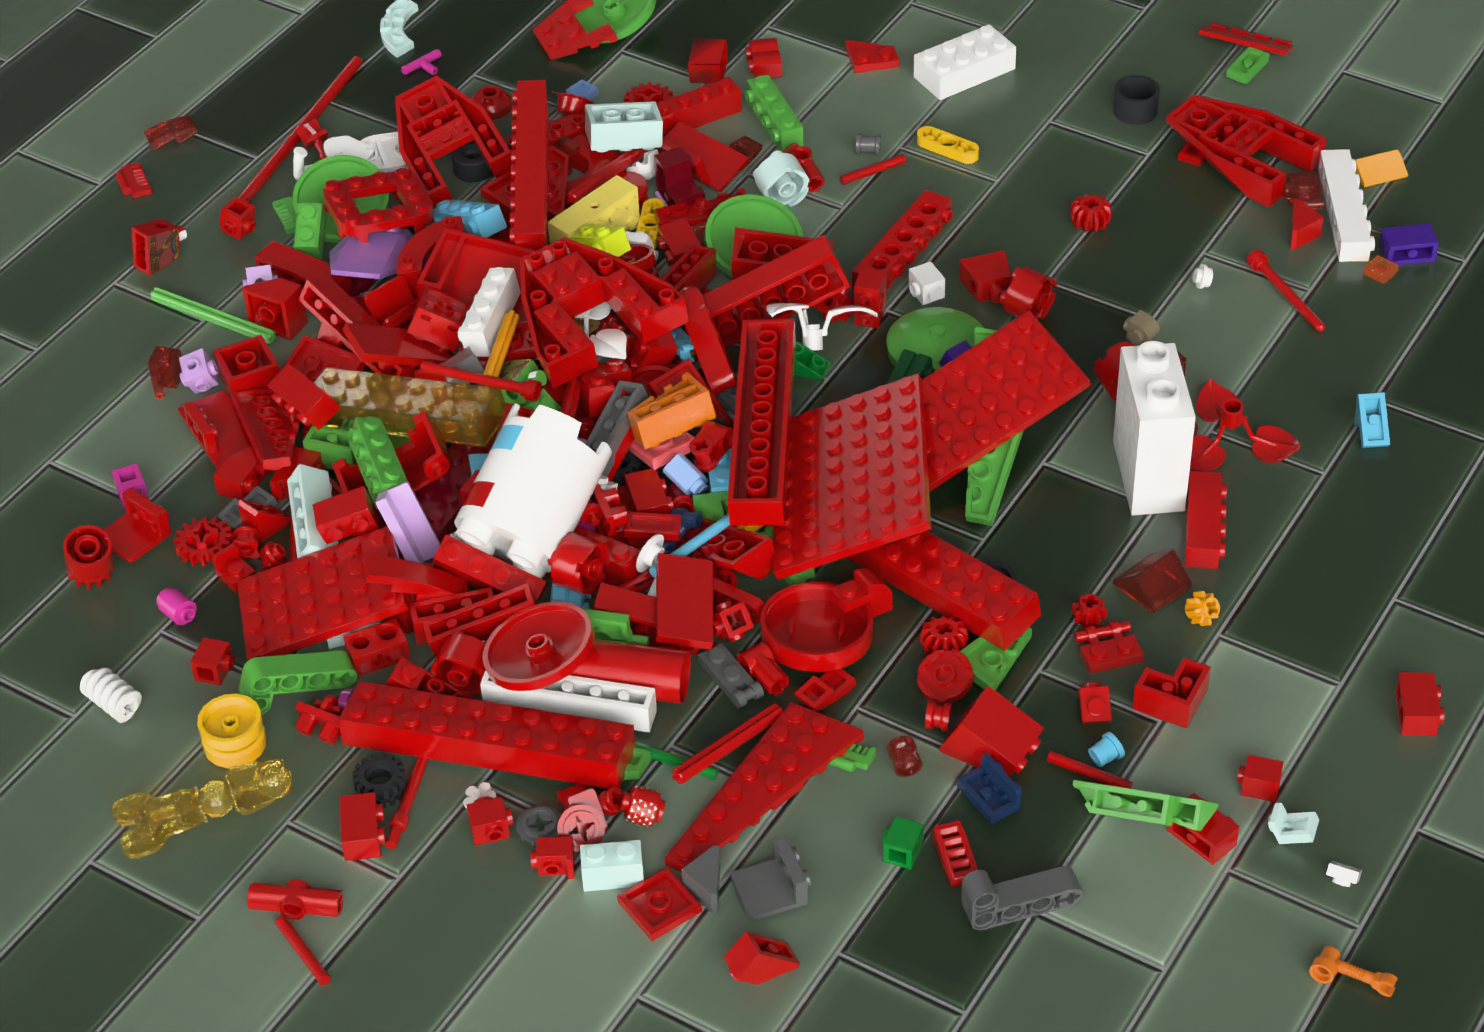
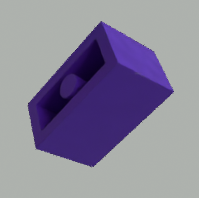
M1430 223L1382 228L1379 249L1387 266L1436 261L1439 241Z

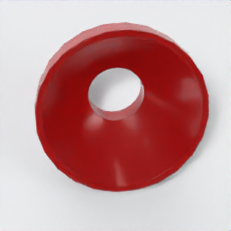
M484 86L471 98L486 110L491 120L506 116L512 109L510 95L498 86Z

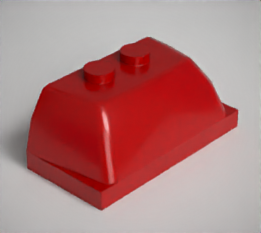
M735 227L731 259L732 279L734 280L815 240V238ZM828 240L833 249V241Z

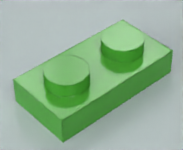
M1248 47L1227 69L1226 77L1248 84L1268 63L1269 53Z

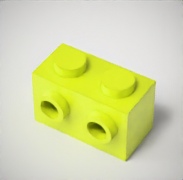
M589 224L579 229L580 232L571 236L573 241L602 250L616 257L631 250L625 229L621 226Z

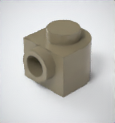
M1139 310L1133 317L1127 318L1123 325V330L1127 331L1126 339L1140 346L1144 342L1151 341L1159 334L1160 326L1155 318Z

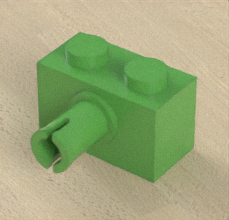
M344 419L339 429L323 426L318 431L312 426L303 439L304 449L321 452L325 468L333 469L332 464L342 458L348 464H357L348 439L349 429L353 428L354 420L350 419L348 423L349 419Z

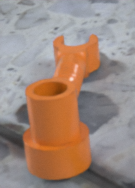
M1332 946L1324 947L1320 956L1314 959L1309 969L1311 977L1320 983L1327 984L1332 982L1335 974L1339 972L1370 984L1373 989L1387 997L1392 996L1395 990L1394 985L1398 979L1391 973H1374L1340 960V952Z

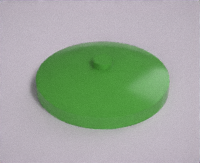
M592 0L594 5L580 11L575 16L587 34L609 23L618 40L631 35L646 23L654 11L656 0ZM607 40V41H604V42H600L599 44H601V43H610V42H609V40Z
M351 155L330 156L317 161L302 173L294 187L293 208L296 217L298 216L297 209L299 203H321L324 207L323 190L325 182L329 180H346L352 176H369L381 171L371 162ZM390 193L356 198L353 201L360 213H366L373 209H389ZM326 212L324 241L339 243L343 239L338 236V228L330 212Z
M746 194L727 199L713 210L706 224L704 241L705 247L716 249V266L732 277L731 259L735 227L803 237V233L795 215L782 203L766 196Z
M944 307L918 309L903 315L890 327L886 341L887 355L894 366L904 349L916 352V354L927 355L932 358L933 368L937 371L941 368L939 362L947 350L964 340L973 347L975 345V328L984 327L974 317L956 309Z

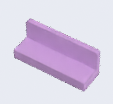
M403 482L378 493L375 503L390 532H392L405 560L423 564L424 561L433 558L441 543L409 482Z

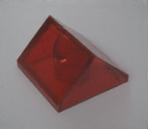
M1174 549L1151 553L1113 580V584L1151 613H1155L1192 587V582Z

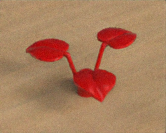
M1209 379L1201 389L1196 402L1198 416L1206 422H1214L1218 419L1221 422L1216 439L1213 442L1204 435L1193 436L1190 471L1209 472L1220 467L1226 458V451L1218 446L1225 427L1235 429L1241 423L1244 425L1250 440L1255 441L1252 445L1253 454L1262 461L1269 463L1279 462L1300 449L1301 444L1294 436L1276 426H1261L1257 429L1255 436L1247 422L1248 417L1243 416V403L1234 393L1220 386L1214 380Z

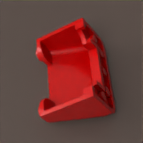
M425 411L413 417L415 429L407 431L411 440L394 449L407 481L414 492L442 477L450 468L444 437ZM344 458L332 464L343 493L364 486L370 496L358 464H348Z

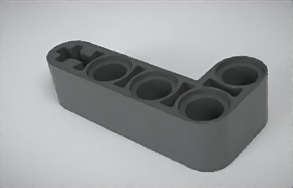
M1061 866L997 884H992L985 870H975L963 878L961 902L972 928L975 930H985L1074 906L1083 899L1084 891L1070 866Z

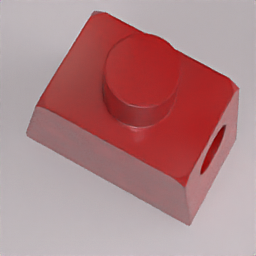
M1002 250L959 260V280L975 300L981 302L992 299L994 304H1001L1000 297L1005 290H1008L1012 281L1005 251Z

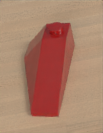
M702 517L701 527L699 529L689 528L683 537L689 541L716 521ZM728 526L698 548L715 564L755 579L765 578L774 570L773 555L775 550L772 538L740 528Z

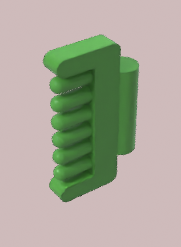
M289 196L272 202L273 209L276 211L278 218H280L286 234L294 233L297 217L293 208L292 197Z
M854 743L846 750L847 753L836 757L829 765L852 773L856 767L867 770L876 757V748L871 747L869 749L864 747L862 750V745L856 747Z

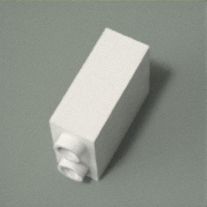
M1147 341L1140 346L1121 347L1113 443L1131 515L1185 511L1195 413L1175 343L1164 344L1158 341Z

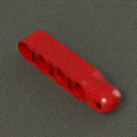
M684 287L679 293L685 298L689 322L685 326L709 387L716 396L727 389L737 386L738 379L704 296L696 287Z

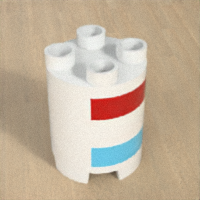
M515 403L454 523L457 527L456 534L463 539V543L491 556L495 555L512 563L513 566L543 579L545 573L551 572V566L548 565L547 560L551 558L552 553L557 549L562 539L569 532H574L611 457L612 451L606 442H601L596 452H594L587 445L579 441L577 436L581 422L566 414L539 405L530 418L520 417L518 415L520 405Z

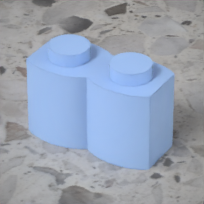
M678 453L663 469V473L690 497L703 494L708 488V478L682 453Z

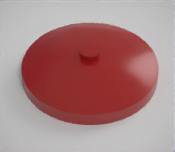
M567 602L536 604L510 616L493 631L484 646L482 656L484 667L490 679L498 686L507 690L530 691L547 687L570 675L586 660L594 645V627L587 613L574 604Z

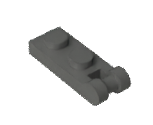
M722 643L712 647L711 650L708 649L698 654L699 664L737 708L747 705V701L751 699L757 700L764 696L760 683L751 678Z

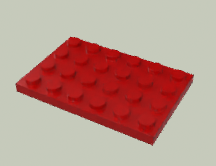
M388 526L238 580L237 585L247 661L256 657L285 655L409 610L406 593L390 592L389 584L365 583L362 563L365 554L399 559L397 544Z

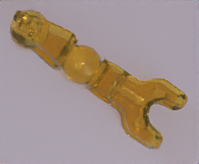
M273 759L265 762L255 761L230 767L225 776L226 782L220 780L210 781L199 792L195 786L193 789H182L160 797H153L150 794L139 792L121 798L112 806L114 820L123 827L137 825V827L123 834L120 843L122 853L130 859L156 853L165 845L170 836L194 828L202 822H208L206 815L213 818L223 817L231 811L233 806L236 812L240 811L242 815H250L269 806L274 800L282 798L293 791L291 772L284 765L283 759Z

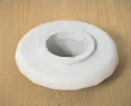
M656 534L652 536L643 546L636 561V570L642 573L649 567L654 566L658 553H664L665 550L662 547L664 542L663 535Z

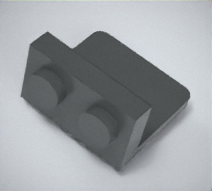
M786 836L774 840L775 859L736 870L731 874L732 883L751 920H758L808 904L807 887H811V880L807 870L801 869L798 851L795 846H790Z

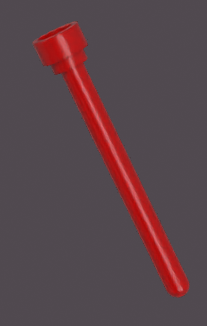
M1261 249L1252 251L1246 259L1247 265L1253 271L1262 272L1316 331H1324L1325 324L1269 266L1268 256Z
M422 362L420 365V369L423 372L517 392L528 401L537 402L542 391V383L537 380L529 379L521 383L430 362Z

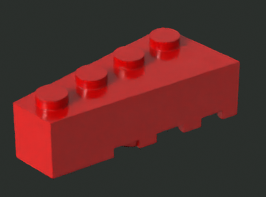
M600 583L593 610L629 615L632 633L650 636L649 646L689 650L690 654H698L699 648L655 642L656 597L615 585Z

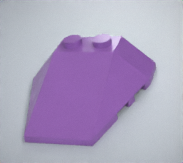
M390 229L368 233L369 242L359 243L358 237L346 236L329 251L331 275L382 279L397 274L399 254L413 235L408 229ZM430 254L425 258L423 265L427 263Z

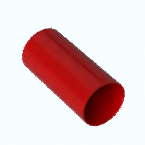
M595 639L592 650L586 660L570 675L655 688L656 701L683 704L688 690L691 658L689 650Z

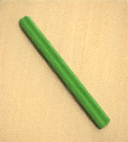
M155 287L150 292L151 300L250 338L262 335L266 344H272L276 340V332L267 327L159 287Z

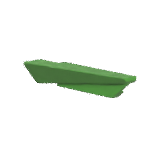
M1073 780V786L1081 791L1086 800L1085 806L1089 813L1166 826H1171L1173 822L1192 830L1201 831L1219 805L1203 800Z

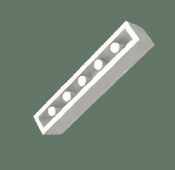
M1349 149L1320 150L1318 172L1339 262L1369 261L1370 251H1374L1375 239L1374 236H1370L1371 222L1366 220L1367 206L1362 204L1363 190L1359 189V174H1355L1356 161L1351 158Z
M486 670L480 683L483 701L634 725V730L649 733L657 712L655 688L568 675L564 679L544 688L530 691H512L495 684L490 679Z

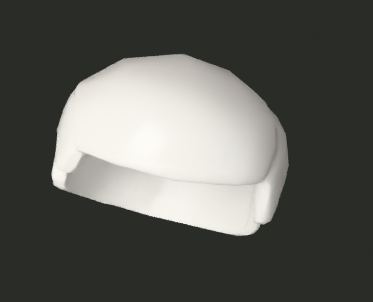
M658 149L644 153L643 162L636 161L625 170L638 173L646 180L655 177L654 155L659 154Z

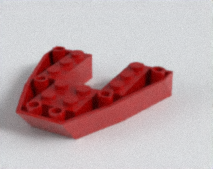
M564 237L520 258L521 298L535 353L552 389L599 367L594 343L572 318L601 303L607 302L643 344L689 322L685 298L673 285L610 253Z

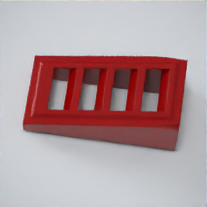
M961 821L933 827L932 842L951 887L961 885L963 878L967 874L978 870ZM959 846L957 848L947 850V848ZM964 857V858H962V859L950 861V860H952V859ZM967 866H968V869H967V870H963V871H959V872H955V873H954V870H955V869H959V868H963V867H967Z

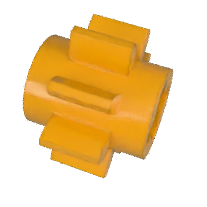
M1204 591L1193 592L1194 598L1186 600L1185 613L1187 617L1191 619V624H1200V626L1211 625V619L1219 617L1220 605L1218 600L1214 598L1213 593L1206 594Z

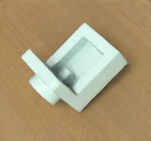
M1281 802L1275 803L1272 814L1268 817V827L1274 833L1278 843L1313 842L1319 823L1316 812L1287 813Z

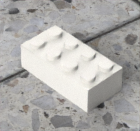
M988 24L915 54L914 78L939 100H942L1014 70L1016 46Z

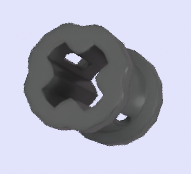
M857 133L856 154L868 152L880 156L881 134L863 136L861 133Z

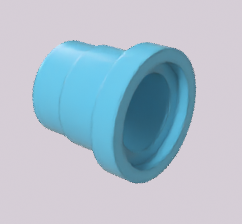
M1109 731L1102 735L1100 741L1088 749L1091 759L1098 767L1104 766L1115 758L1121 759L1125 756L1121 743Z

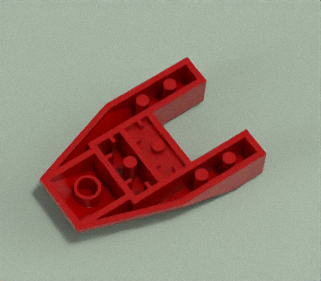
M437 75L395 97L399 152L410 173L418 178L432 200L433 209L437 208L436 204L441 201L453 200L446 183L433 163L434 160L474 141L495 178L511 170V151L486 110Z
M1192 95L1166 116L1165 120L1204 160L1248 198L1269 208L1283 197L1286 173L1251 156L1260 149L1311 172L1318 166L1320 150H1325L1326 145L1325 137L1266 110L1198 95Z

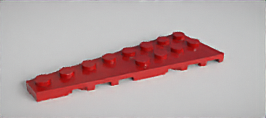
M790 702L664 857L665 865L682 873L684 867L712 846H720L722 848L728 843H734L739 839V834L748 826L752 825L754 827L757 825L762 815L770 809L776 810L804 788V784L813 775H820L827 770V764L836 757L847 753L846 749L855 742L861 743L864 739V730Z

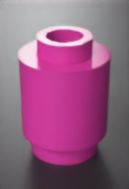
M165 588L157 596L156 603L159 610L177 625H185L194 619L197 611L195 602L178 589Z

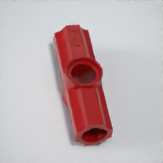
M299 879L289 880L286 885L253 882L248 889L247 905L248 909L279 912L290 920L303 919L305 914L338 917L341 915L343 908V891L313 888L307 882Z

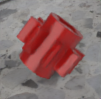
M1094 594L1080 595L1078 603H1072V614L1075 615L1074 622L1079 623L1082 627H1099L1101 619H1106L1107 608L1104 607L1105 600L1100 599Z

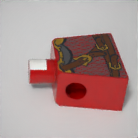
M157 219L133 226L134 267L151 276L177 259L180 255L179 242L187 238L184 227L181 225L176 227L164 219Z

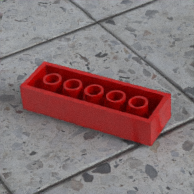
M823 235L703 296L715 321L724 347L728 348L741 341L742 320L787 319L798 313L794 310H786L772 317L766 309L768 304L800 303L811 307L851 286L840 261L826 236Z

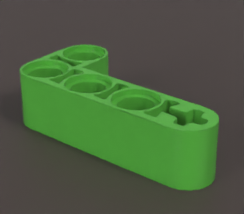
M340 650L256 657L247 661L243 667L239 694L248 696L256 701L261 714H265L271 707L274 694L346 688L356 682L357 672L349 654Z

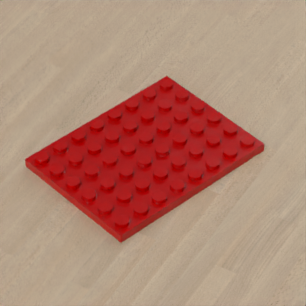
M919 374L904 377L898 381L878 386L875 389L855 394L852 397L791 418L785 525H773V546L775 550L773 569L778 580L931 529L923 381Z

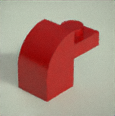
M861 568L854 570V579L830 588V597L844 613L867 603L871 607L873 618L893 610V596L890 588L870 569Z

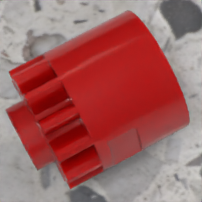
M93 525L80 526L69 532L63 543L68 579H75L77 587H80L82 583H86L88 590L92 587L91 583H96L98 587H102V580L109 581L111 579L110 572L114 571L112 543L109 535L103 529Z

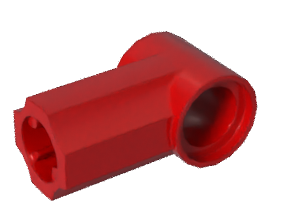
M805 146L793 148L791 155L797 158L809 178V191L811 193L819 191L824 185L825 179L812 159V151Z
M761 642L737 654L739 664L750 676H753L768 694L776 696L782 693L786 686L789 685V677L774 661L773 654L766 643Z

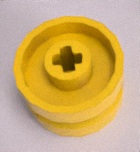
M225 694L209 701L198 714L197 726L202 738L201 742L207 759L216 766L238 768L252 763L262 755L266 747L267 736L261 710L257 702L250 697L241 694Z

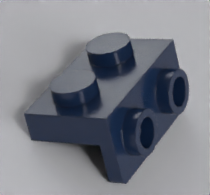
M988 753L982 755L980 767L957 778V787L990 824L1020 810L1022 795L1020 785L1016 780H1012L1004 772L1002 765L998 761H994Z

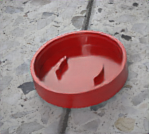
M805 582L786 587L771 596L762 608L760 617L761 642L768 645L777 662L796 670L827 672L847 667L862 658L872 644L873 613L870 605L867 603L844 613L830 597V588L838 586V584Z

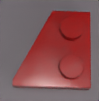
M851 40L845 41V49L854 73L899 67V57L894 46Z

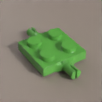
M583 609L594 627L595 639L649 645L650 636L632 633L629 615Z

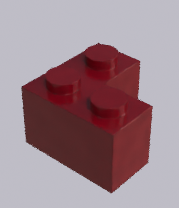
M680 146L654 155L656 191L661 194L668 206L683 202L691 205L695 202V199L705 198L702 187L697 186L691 175V168H693L692 158Z

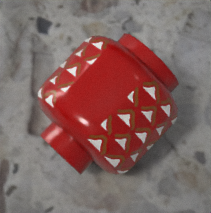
M635 785L629 793H623L619 809L624 810L626 822L643 827H651L655 822L659 823L665 809V800H662L661 793L658 790Z

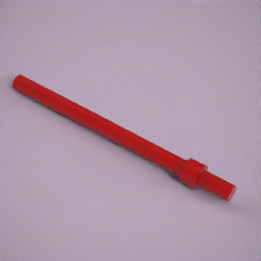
M423 756L417 757L398 810L392 815L390 820V831L385 842V846L389 849L397 847L401 833L405 832L408 826V815L429 759Z

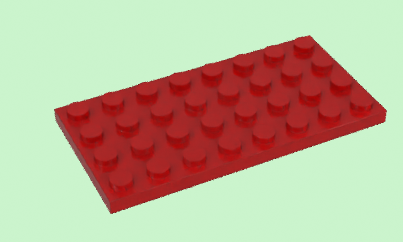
M1030 310L922 380L929 492L1091 386L1087 376Z

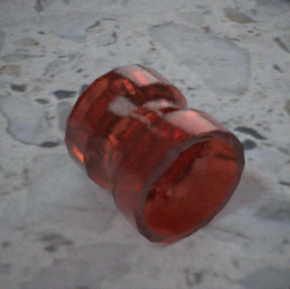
M910 736L896 737L887 745L888 755L893 760V769L900 777L912 776L919 772L923 766L921 757L916 752L917 746L915 741Z

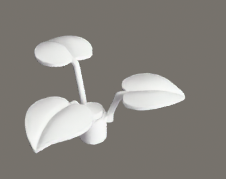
M604 302L575 316V318H584V333L588 338L589 320L604 319L610 314L612 308L607 302ZM604 329L599 331L596 336H590L589 339L594 343L596 355L626 359L627 338L623 331Z
M774 303L766 306L767 312L772 317L786 310L798 312L802 328V345L811 350H823V336H827L830 320L835 315L847 311H864L878 317L875 311L863 306L851 305L833 308L828 311L823 329H820V324H809L806 309L802 311V308L809 309V305Z

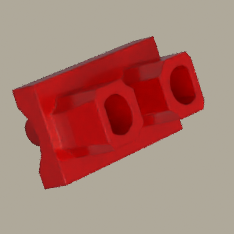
M597 484L593 491L595 496L594 503H587L581 520L583 523L592 524L593 526L598 525L601 520L607 536L612 537L616 535L615 527L628 523L627 511L624 505L612 508L621 505L616 487L602 491L600 485Z
M330 694L324 700L317 699L315 707L298 701L295 707L299 713L294 726L296 730L301 734L311 736L316 725H320L322 728L318 738L325 743L334 745L341 735L338 719L343 712V708L338 706V698Z

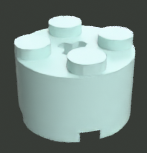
M780 150L774 151L753 172L755 183L762 195L777 200L783 205L795 206L808 193L809 178L797 158L791 154L783 153Z

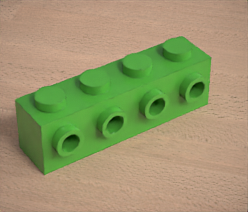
M764 75L748 79L747 90L744 91L745 99L778 150L783 151L792 143L804 146L803 126L770 76Z
M372 416L355 417L353 428H350L348 433L349 444L374 506L378 509L375 503L378 493L406 482L407 478L382 419Z

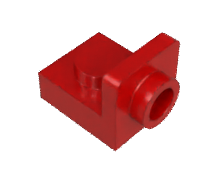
M234 543L212 555L216 575L234 592L238 590V580L256 574L255 570L240 557L238 546Z

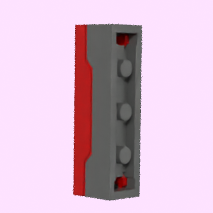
M619 380L585 444L594 452H596L601 442H606L611 448V457L602 473L603 476L609 478L608 481L610 482L634 440L627 412L649 398L642 384Z

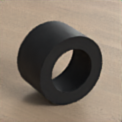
M1131 75L1120 79L1115 85L1113 112L1116 118L1124 123L1133 125L1146 124L1154 120L1158 114L1160 93L1158 83L1149 77L1141 75Z

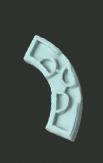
M396 0L387 8L386 14L380 23L383 44L397 58L414 48V42L403 31L407 20L418 11V4L411 0Z

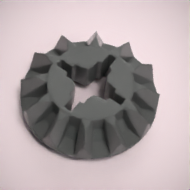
M545 805L533 806L523 811L516 822L517 833L520 835L522 842L529 841L533 847L537 842V838L558 837L557 824L561 814L555 808ZM537 820H540V824L542 823L543 831H538L536 826Z

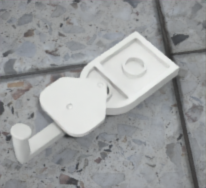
M398 132L372 135L361 141L350 136L329 138L324 142L326 158L336 155L357 156L371 162L384 173L396 172L399 168L408 169L399 152ZM296 147L293 150V176L297 181L302 173L311 166H304V158L307 156V151L302 147Z

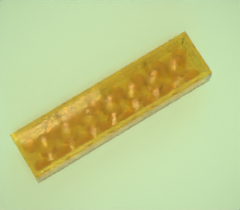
M326 368L314 382L340 407L337 413L325 424L329 427L340 428L343 420L346 418L349 419V423L350 419L355 420V417L372 416L382 419L388 434L409 437L407 431L415 429L413 417L425 411L442 433L445 442L485 447L498 429L506 406L501 389L486 386Z

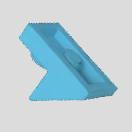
M1385 392L1357 395L1354 425L1359 426L1361 448L1387 447L1390 445Z

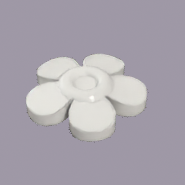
M483 782L478 788L476 786L467 788L465 791L467 798L463 801L465 808L467 809L466 804H471L481 797L489 796L496 798V793L491 791V785Z

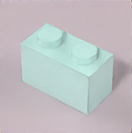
M640 840L580 845L584 891L630 888L644 880Z

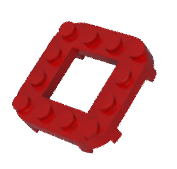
M399 168L396 172H376L369 176H352L346 180H329L325 182L323 190L325 212H330L337 225L338 236L342 239L346 236L358 237L359 243L369 242L368 233L412 226L417 234L425 228V225L434 223L433 202L418 178L410 174V170L407 168ZM392 193L395 200H401L403 205H396L393 208L383 210L373 209L366 213H360L353 199Z

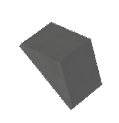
M712 846L682 869L683 885L711 913H718L721 867L720 846Z

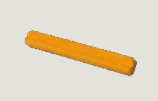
M509 310V313L504 315L483 373L485 375L499 378L520 318L519 314H516L514 310Z

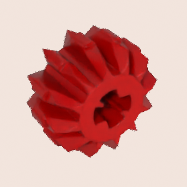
M1086 193L1084 197L1078 196L1070 207V219L1072 224L1076 225L1079 230L1085 229L1086 232L1089 230L1097 232L1098 229H1105L1106 225L1110 223L1112 214L1110 202L1105 201L1103 196L1097 197L1096 193L1093 196H1089Z
M943 614L939 619L931 617L929 622H925L920 634V643L925 655L944 649V651H951V649L961 651L966 647L968 641V633L963 621H956L955 616L945 618Z

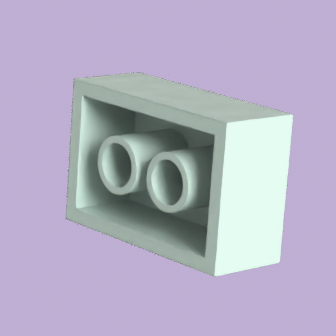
M656 101L585 104V132L591 151L607 152L608 150L617 149L620 151H630L639 148L654 150L655 148H661L663 121Z

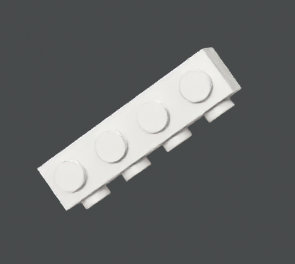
M496 267L489 269L486 277L482 280V286L478 294L474 297L470 310L466 313L462 326L458 329V338L462 342L463 348L465 349L469 346L476 356H490L504 315L509 313V310H513L521 293L514 268Z

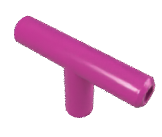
M436 49L402 66V73L407 75L419 68H423L431 75H436L438 68L430 62L440 58L442 55L441 51Z

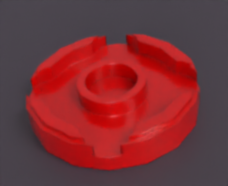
M944 649L934 651L926 656L918 668L917 684L922 693L929 700L940 704L953 703L964 697L971 689L974 681V670L966 655L954 649H951V651H944Z

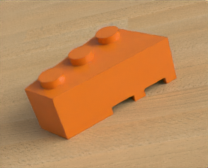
M686 372L683 374V380L675 386H672V384L665 386L664 393L656 399L650 396L627 412L634 438L644 449L657 447L665 440L679 437L684 432L695 427H701L707 421L716 418L709 390L690 373Z

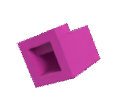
M137 463L111 471L114 485L124 510H126L122 493L129 488L148 497L146 485Z

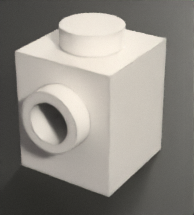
M932 262L910 268V292L922 305L945 298V278Z

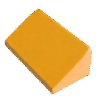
M1397 149L1355 160V174H1359L1360 183L1363 187L1408 177L1402 156Z

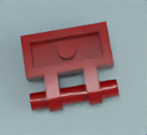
M1115 620L1108 622L1106 626L1097 628L1088 626L1084 627L1083 631L1074 632L1076 643L1087 642V645L1081 646L1080 654L1089 674L1143 662L1144 653L1135 635L1123 636L1122 634L1131 631L1129 621L1118 622ZM1108 636L1111 637L1110 640H1105L1099 642L1098 640L1099 638H1104Z

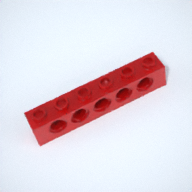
M925 190L852 270V290L854 291V285L860 270L864 267L886 271L887 292L891 284L902 276L907 266L915 261L916 256L926 249L931 239L939 234L940 229L946 223L950 222L953 216L951 198Z

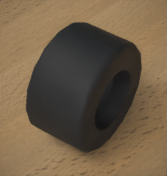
M474 141L452 151L453 173L458 179L465 182H480L492 176V171Z

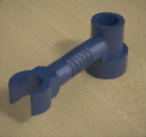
M677 507L671 511V514L682 515L679 541L689 528L699 529L702 525L701 513L689 512L685 508ZM664 540L662 546L665 550L664 554L674 552L679 541Z

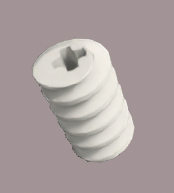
M109 668L93 669L87 672L80 682L81 693L119 723H124L131 719L141 704V693L134 690L131 685L120 679Z

